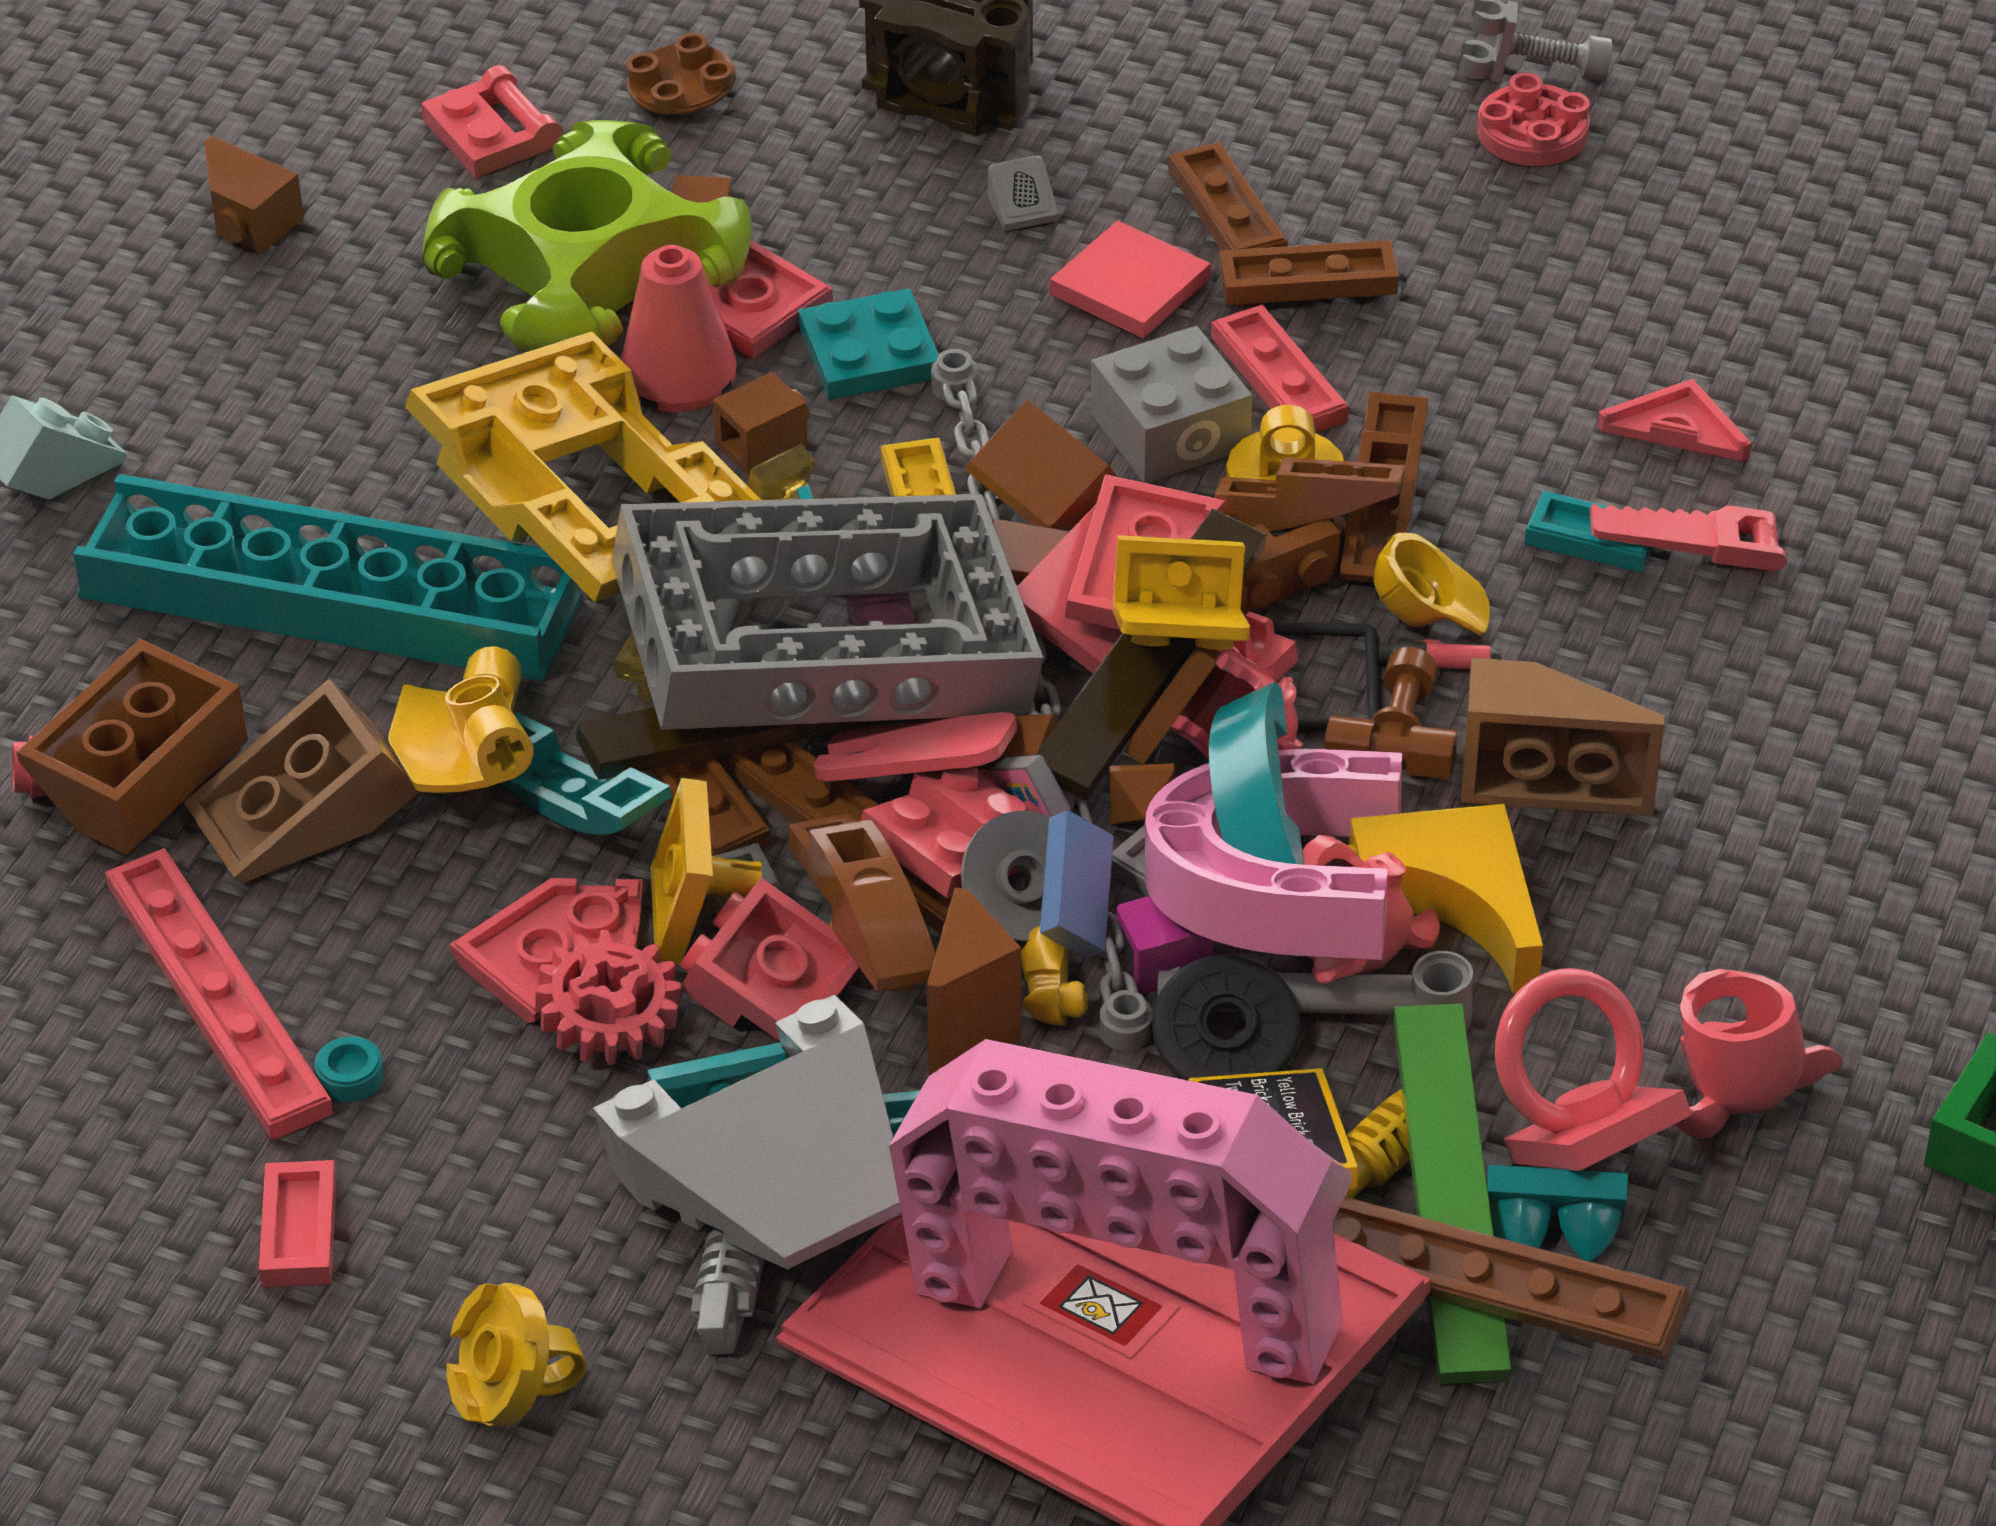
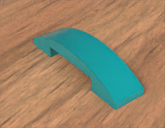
M1274 681L1220 707L1212 721L1209 739V767L1212 793L1223 841L1233 848L1254 857L1281 863L1304 865L1299 827L1286 814L1277 739L1287 735L1282 688Z
M518 712L514 714L532 741L534 754L531 764L522 774L514 779L501 782V784L525 804L554 822L583 833L594 835L611 834L622 830L673 797L669 785L632 767L616 777L598 780L590 765L560 751L553 729Z

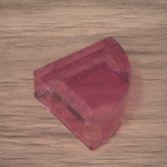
M909 593L846 595L847 612L855 626H869L870 621H882L883 625L916 624Z

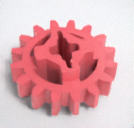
M601 930L599 943L590 944L581 934L574 936L573 952L556 946L552 950V965L541 964L539 968V983L535 991V1011L541 1012V1030L543 1033L557 1031L556 1047L561 1051L569 1048L574 1043L579 1045L580 1060L585 1062L592 1057L595 1051L604 1052L608 1065H615L617 1052L626 1050L635 1060L641 1059L643 1042L646 1041L650 1045L660 1048L664 1044L665 1029H675L677 1025L681 983L674 981L675 965L673 961L658 963L659 947L656 944L649 945L642 951L635 948L636 934L628 933L621 943L612 942V937L608 930ZM651 1001L649 1006L646 1008L647 1002Z

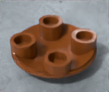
M698 33L681 35L677 38L675 44L656 49L650 53L635 54L629 58L626 65L628 72L627 90L632 100L649 111L662 114H686L708 108L722 100L732 90L736 81V68L730 57L722 51L708 46L707 38Z

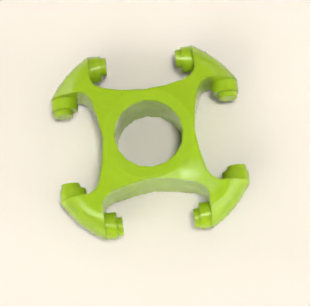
M590 120L574 123L572 131L559 137L558 142L553 145L556 160L505 186L477 195L469 188L464 190L461 188L455 190L446 188L442 190L429 214L423 237V262L430 274L450 279L461 272L464 264L480 263L533 296L526 303L509 307L500 319V325L505 336L513 342L518 351L526 353L589 332H593L606 346L615 343L617 337L623 333L621 321L615 312L634 300L642 262L645 257L666 245H678L696 253L701 260L710 287L718 288L725 284L729 286L734 285L743 271L748 257L752 236L750 209L743 199L724 196L710 202L696 203L673 194L645 174H651L666 168L671 159V151L667 143L658 136L652 126L628 121Z

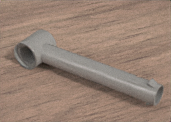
M1435 951L1422 956L1415 963L1412 975L1354 974L1353 976L1337 979L1331 983H1320L1315 979L1313 973H1277L1292 992L1299 1013L1393 1015L1394 1007L1462 1003L1466 1032L1472 1024L1473 970L1467 959L1454 952ZM1180 966L1169 971H1159L1158 996L1168 980L1180 970ZM1232 1009L1217 1010V1012H1237Z

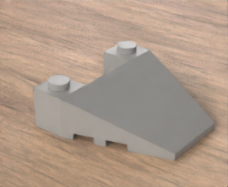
M836 995L824 1000L811 1001L799 1008L796 1013L775 1022L781 1045L786 1053V1060L682 1109L654 1079L642 1085L627 1087L617 1093L614 1098L593 1107L613 1174L641 1205L657 1210L663 1204L678 1211L682 1222L688 1226L699 1230L708 1224L722 1230L727 1243L785 1269L800 1264L901 1215L889 1149L894 1136L864 1023Z

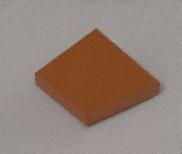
M1174 763L1110 766V824L1145 823L1146 812L1154 796L1166 784L1175 779Z

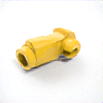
M1040 926L1035 927L1030 931L1028 942L1021 950V963L1029 990V995L1023 1000V1006L1033 1018L1040 1022L1065 1026L1067 1016L1078 1018L1087 1012L1088 996L1085 991V985L1079 981L1068 983V949L1040 934Z

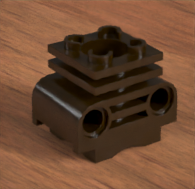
M859 0V8L865 9L867 73L862 78V88L876 92L877 108L901 115L928 117L945 124L950 129L977 136L985 124L1011 131L1027 111L1030 104V66L1033 63V0Z

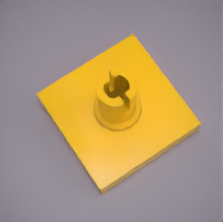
M681 778L650 867L654 944L659 947L658 963L673 961L674 965H680L706 895L730 898L736 891L745 898L762 877L761 861L754 860L751 862L712 856L707 781Z

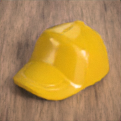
M1397 533L1390 539L1377 558L1373 577L1381 602L1398 619L1410 627L1420 628L1445 619L1480 636L1483 635L1487 630L1490 619V606L1486 592L1480 583L1467 571L1455 564L1435 545L1418 534Z

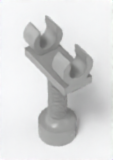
M1475 0L1471 13L1473 19L1470 27L1479 34L1487 36L1498 35L1495 48L1479 40H1469L1463 43L1459 57L1461 63L1458 71L1464 76L1472 79L1491 77L1490 81L1501 83L1508 55L1515 53L1517 56L1520 54V56L1524 57L1526 55L1528 58L1531 56L1534 59L1536 57L1537 59L1542 58V60L1547 59V61L1553 60V62H1557L1558 60V63L1574 64V66L1580 69L1581 78L1604 82L1611 58V38L1589 35L1585 43L1577 46L1575 43L1571 44L1568 42L1566 44L1564 41L1562 43L1558 40L1555 42L1553 39L1551 41L1547 38L1544 40L1542 37L1539 39L1536 36L1535 38L1531 35L1528 37V35L1523 36L1520 33L1517 35L1515 29L1517 26L1518 2L1508 1L1505 4L1501 0Z

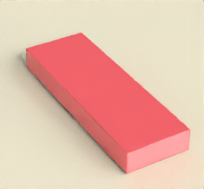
M1263 305L1211 322V338L1270 409L1282 405H1294L1307 410L1313 417L1315 433L1348 422L1349 406Z

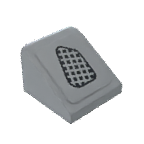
M1041 156L1010 160L989 166L988 198L1004 231L1059 221V214L1046 166Z

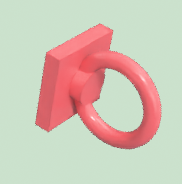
M1575 968L1549 971L1525 984L1513 996L1503 1012L1495 1039V1064L1498 1078L1510 1103L1524 1118L1533 1123V1125L1504 1138L1513 1164L1581 1171L1692 1116L1683 1090L1637 1086L1644 1054L1643 1036L1638 1017L1626 996L1613 983L1598 974ZM1562 996L1582 997L1598 1006L1612 1026L1616 1041L1614 1069L1609 1080L1597 1081L1575 1088L1560 1096L1555 1101L1556 1104L1543 1098L1528 1079L1522 1055L1525 1032L1532 1017L1547 1002Z

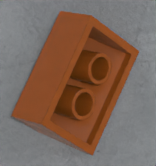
M139 639L16 752L18 762L78 832L128 855L248 740L240 686Z

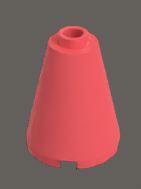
M678 245L660 247L648 254L643 260L621 360L632 371L639 403L641 404L640 396L655 401L659 411L669 413L688 412L713 405V399L722 395V389L729 382L733 386L737 379L736 356L701 260L693 251Z

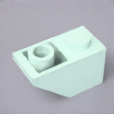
M12 395L0 414V480L8 487L50 500L122 464L127 453L109 437L113 430L107 423L87 412H81L79 417L72 416L64 408L46 398H39L37 403Z

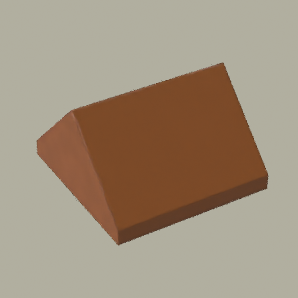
M1028 399L969 460L966 469L969 474L1031 525L1064 531L1073 529L1096 505L1105 474L1117 477L1109 464Z
M954 889L927 982L929 1076L985 1039L1007 1044L1021 1039V947L968 889Z

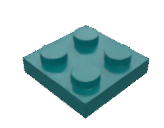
M910 288L798 309L799 329L828 400L931 380L932 365L934 362H937L939 354Z

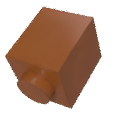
M773 372L713 399L715 444L748 476L808 448L807 421L810 418V412L807 402L798 390L790 389Z

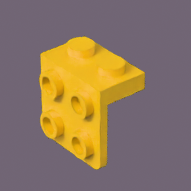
M1117 535L1112 612L1121 632L1132 635L1131 642L1145 646H1166L1170 644V637L1195 638V645L1201 648L1226 650L1233 648L1234 640H1249L1250 625L1240 609L1245 545L1243 542Z

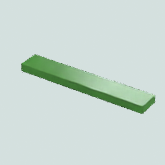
M1463 1004L1394 1007L1393 1024L1417 1216L1493 1236ZM1427 1296L1438 1385L1509 1381L1511 1364L1504 1317Z

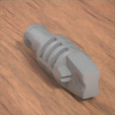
M714 1228L709 1233L705 1241L704 1253L701 1258V1267L698 1272L691 1307L693 1318L698 1319L697 1330L700 1338L705 1343L704 1348L708 1355L734 1353L744 1318L753 1316L765 1259L727 1243L724 1232L717 1228Z

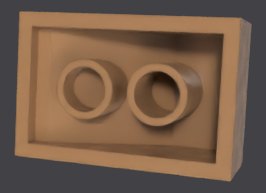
M1471 658L1461 803L1505 804V806L1653 816L1664 731V715L1537 662Z
M329 678L183 803L232 876L242 884L373 832L420 791L414 788L390 745L371 719Z

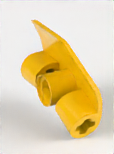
M496 646L484 647L475 651L468 660L463 680L455 684L448 692L419 688L409 684L403 685L388 740L392 751L417 791L442 793L485 788L516 778L531 764L534 754L533 743L513 714L522 677L521 664L516 656L508 650Z

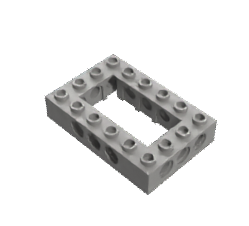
M982 494L621 504L612 564L661 730L937 719L1007 712L1014 715L1031 713L1043 655ZM925 592L935 618L931 619L928 624L883 625L882 621H870L869 626L821 627L820 623L808 624L807 628L760 630L758 625L743 626L730 631L726 637L725 644H720L713 623L716 611L713 601L718 599H773L778 597Z

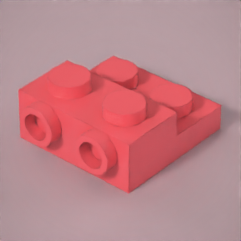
M974 766L914 773L909 795L863 810L861 821L871 819L883 835L897 861L944 897L949 898L953 896L955 888L963 889L961 865L964 852L972 836L981 826L1007 812L1023 810L1041 814L1042 812L1034 803L1030 801L1023 802L999 788V784L992 772L987 769H977ZM1011 868L1008 873V876L1021 871L1016 868Z
M762 877L745 898L736 891L731 895L712 923L720 929L712 940L701 934L679 965V967L688 972L681 985L682 992L730 1026L734 1027L740 1018L744 1016L778 1041L780 1039L775 1022L796 1013L799 1008L811 1001L824 1000L833 995L838 997L860 968L833 932L830 925Z

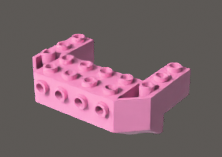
M985 1039L927 1078L889 1145L916 1294L931 1297L941 1302H954L981 1309L1013 1250L1008 1220L1046 1228L1057 1233H1069L1115 1243L1126 1248H1138L1179 1257L1194 1263H1206L1234 1270L1246 1369L1263 1372L1276 1378L1285 1377L1311 1384L1315 1383L1343 1323L1333 1221L1352 1183L1351 1172L1306 1139L1258 1095Z

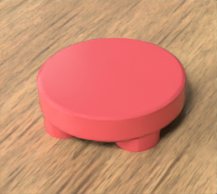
M1515 74L1510 78L1509 86L1495 91L1482 102L1478 112V138L1490 153L1510 163L1523 166H1549L1565 162L1580 153L1588 141L1590 125L1589 99L1581 93L1568 92L1556 86L1543 84L1542 79L1535 74Z

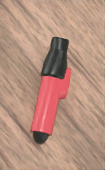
M1433 639L1405 641L1395 644L1379 643L1378 664H1387L1390 655L1395 650L1403 647L1419 648L1429 653L1435 659L1437 668L1470 670L1471 658L1502 660L1501 654L1496 650L1490 649V646L1443 644L1441 641Z

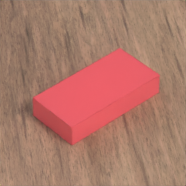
M334 1160L265 1163L259 1275L262 1288L332 1284L337 1186Z

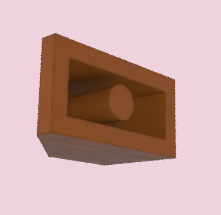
M210 135L204 140L217 235L258 254L263 253L304 219L298 174L215 136Z

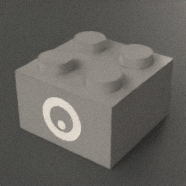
M1198 326L1177 331L1091 360V415L1143 483H1150L1228 457L1230 451L1243 438L1251 435L1252 394Z

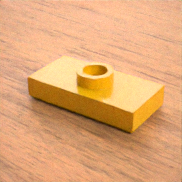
M940 438L881 446V463L891 497L956 495Z

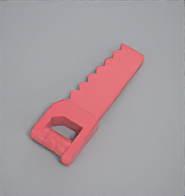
M1592 504L1590 509L1591 533L1599 539L1712 556L1713 563L1767 571L1781 570L1787 563L1786 552L1783 548L1779 547L1776 517L1769 511L1729 505L1717 511H1711L1708 515L1699 510L1689 514L1682 509H1677L1672 513L1664 508H1660L1655 512L1647 507L1637 511L1630 506L1620 510L1612 505H1608L1603 509L1595 504ZM1739 534L1753 535L1754 543L1740 541Z

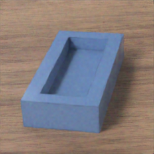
M1066 810L1049 818L1040 934L1085 958H1089L1105 951L1114 835Z

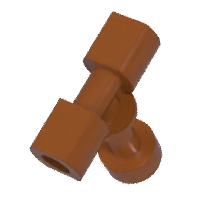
M1403 647L1395 650L1388 659L1384 674L1385 687L1392 694L1389 707L1377 711L1372 720L1331 715L1325 735V749L1403 753L1402 761L1406 762V774L1450 780L1457 757V731L1421 726L1419 719L1413 714L1416 701L1426 698L1432 692L1438 669L1435 659L1426 651L1415 647Z

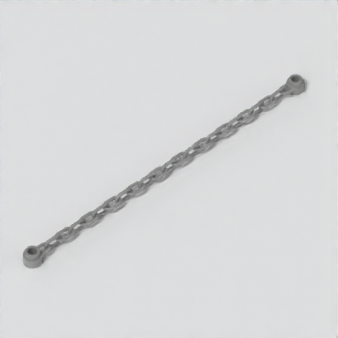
M949 349L940 353L937 357V362H934L932 365L931 389L937 398L946 401L952 408L958 409L961 422L954 428L955 439L961 455L971 459L981 449V445L983 446L989 440L986 427L980 421L973 419L971 407L977 401L978 366L966 351ZM974 429H976L978 431L981 444L979 441L973 440L971 442L970 449H968L966 446L964 435L967 438H972L974 435ZM971 474L969 475L967 484L970 494H979L977 484L980 488H985V486ZM988 490L984 494V501L991 520H1000L997 507L1003 501ZM1033 629L1043 655L1042 664H1044L1047 659V652L1043 637ZM1040 670L1034 697L1037 700H1041L1044 696V690H1046L1052 709L1048 704H1043L1040 713H1038L1033 700L1031 713L1028 715L1053 714L1059 719L1062 708L1057 689L1049 681L1043 680ZM1061 789L1070 804V811H1073L1074 803H1076L1081 817L1092 823L1087 802ZM1108 911L1107 921L1111 926L1114 941L1111 937H1106L1105 951L1096 954L1104 958L1107 974L1100 981V990L1104 1004L1100 1009L1099 1033L1102 1041L1110 1048L1118 1051H1135L1147 1045L1152 1038L1153 1010L1145 998L1138 993L1134 978L1128 973L1121 971L1118 954L1124 948V937L1117 916ZM1122 982L1126 984L1127 990H1121Z

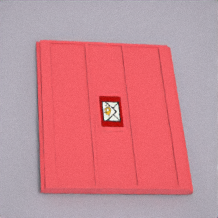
M901 1214L886 1221L781 1325L782 1332L776 1337L778 1345L1123 1526H1221L1424 1302L1425 1297L1431 1292V1284L1429 1278L1334 1233L1343 1323L1315 1383L1311 1384L1285 1377L1276 1378L1263 1372L1246 1369L1233 1269L1206 1263H1194L1179 1257L1138 1248H1126L1115 1243L1069 1233H1057L1046 1228L1008 1220L1013 1250L980 1309L954 1302H941L931 1297L916 1294Z

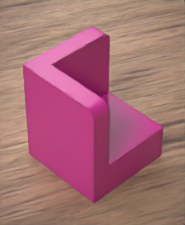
M1150 896L1117 906V919L1134 951V980L1141 995L1158 990L1159 971H1169L1178 966L1181 969L1197 959L1213 955V940L1200 936L1171 920L1159 910Z

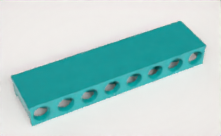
M118 474L115 479L116 494L86 547L77 546L73 553L79 583L78 598L464 668H466L469 658L475 651L484 647L497 646L508 650L516 656L521 664V678L542 682L546 679L582 601V592H579L575 581L541 547ZM143 495L152 499L159 507H148L137 511L130 503L129 497ZM190 505H200L213 512L214 516L194 521L188 515L185 508ZM247 515H257L265 518L273 527L259 528L251 531L244 524L243 518ZM305 525L318 526L324 529L329 534V537L318 538L309 542L300 532V528ZM364 535L375 536L384 541L389 548H377L367 552L360 546L357 539ZM423 545L432 546L445 554V558L424 562L419 558L415 549ZM478 556H490L500 561L505 568L493 569L483 573L476 567L473 559ZM537 566H547L555 569L562 576L557 587L554 588L539 582L531 570Z

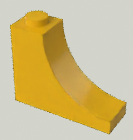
M1505 804L1350 818L1349 845L1347 846L1364 862L1371 856L1381 855L1385 852L1393 853L1403 862L1406 872L1400 888L1412 907L1414 914H1419L1433 908L1439 921L1458 929L1480 944L1501 967L1509 982L1512 993H1517L1525 984L1540 975L1543 944Z

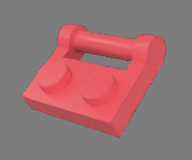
M501 65L488 69L480 81L459 89L447 91L443 95L421 103L423 121L475 179L552 149L563 133L561 126L554 118L548 114H541L517 88V80L505 66ZM502 103L525 130L514 133L491 106Z

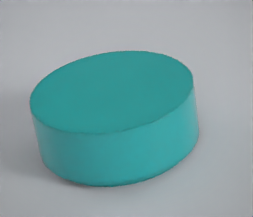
M354 1036L335 1039L324 1045L315 1058L316 1077L332 1100L338 1102L360 1101L373 1095L382 1085L384 1079L382 1055L379 1048L367 1039Z

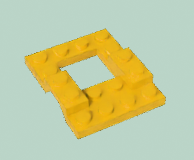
M593 332L413 388L410 391L405 406L442 445L436 464L511 541L530 535L594 602L621 593L612 564L618 525L608 528L544 462L598 444L647 494L666 488L680 503L761 500L703 441L672 445L643 416L631 369Z

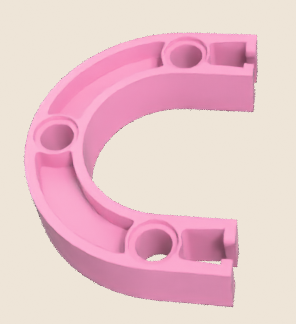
M1327 749L1278 750L1286 814L1299 827L1300 835L1349 837L1350 818L1401 813L1403 753ZM1209 763L1178 776L1166 784L1154 796L1148 806L1145 820V883L1152 901L1171 920L1200 936L1252 951L1294 956L1383 959L1387 921L1388 869L1288 864L1254 857L1233 848L1222 839L1213 799Z

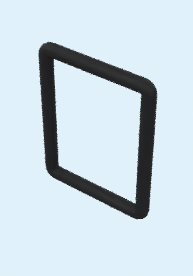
M1273 623L1274 634L1364 635L1368 718L1361 719L1372 720L1374 714L1380 710L1377 632L1372 625L1367 623ZM1298 718V730L1326 731L1330 718Z

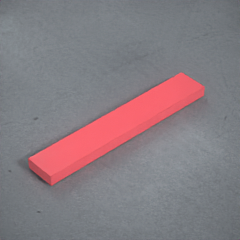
M163 848L106 871L108 889L271 1141L332 1116L331 1098L166 849Z

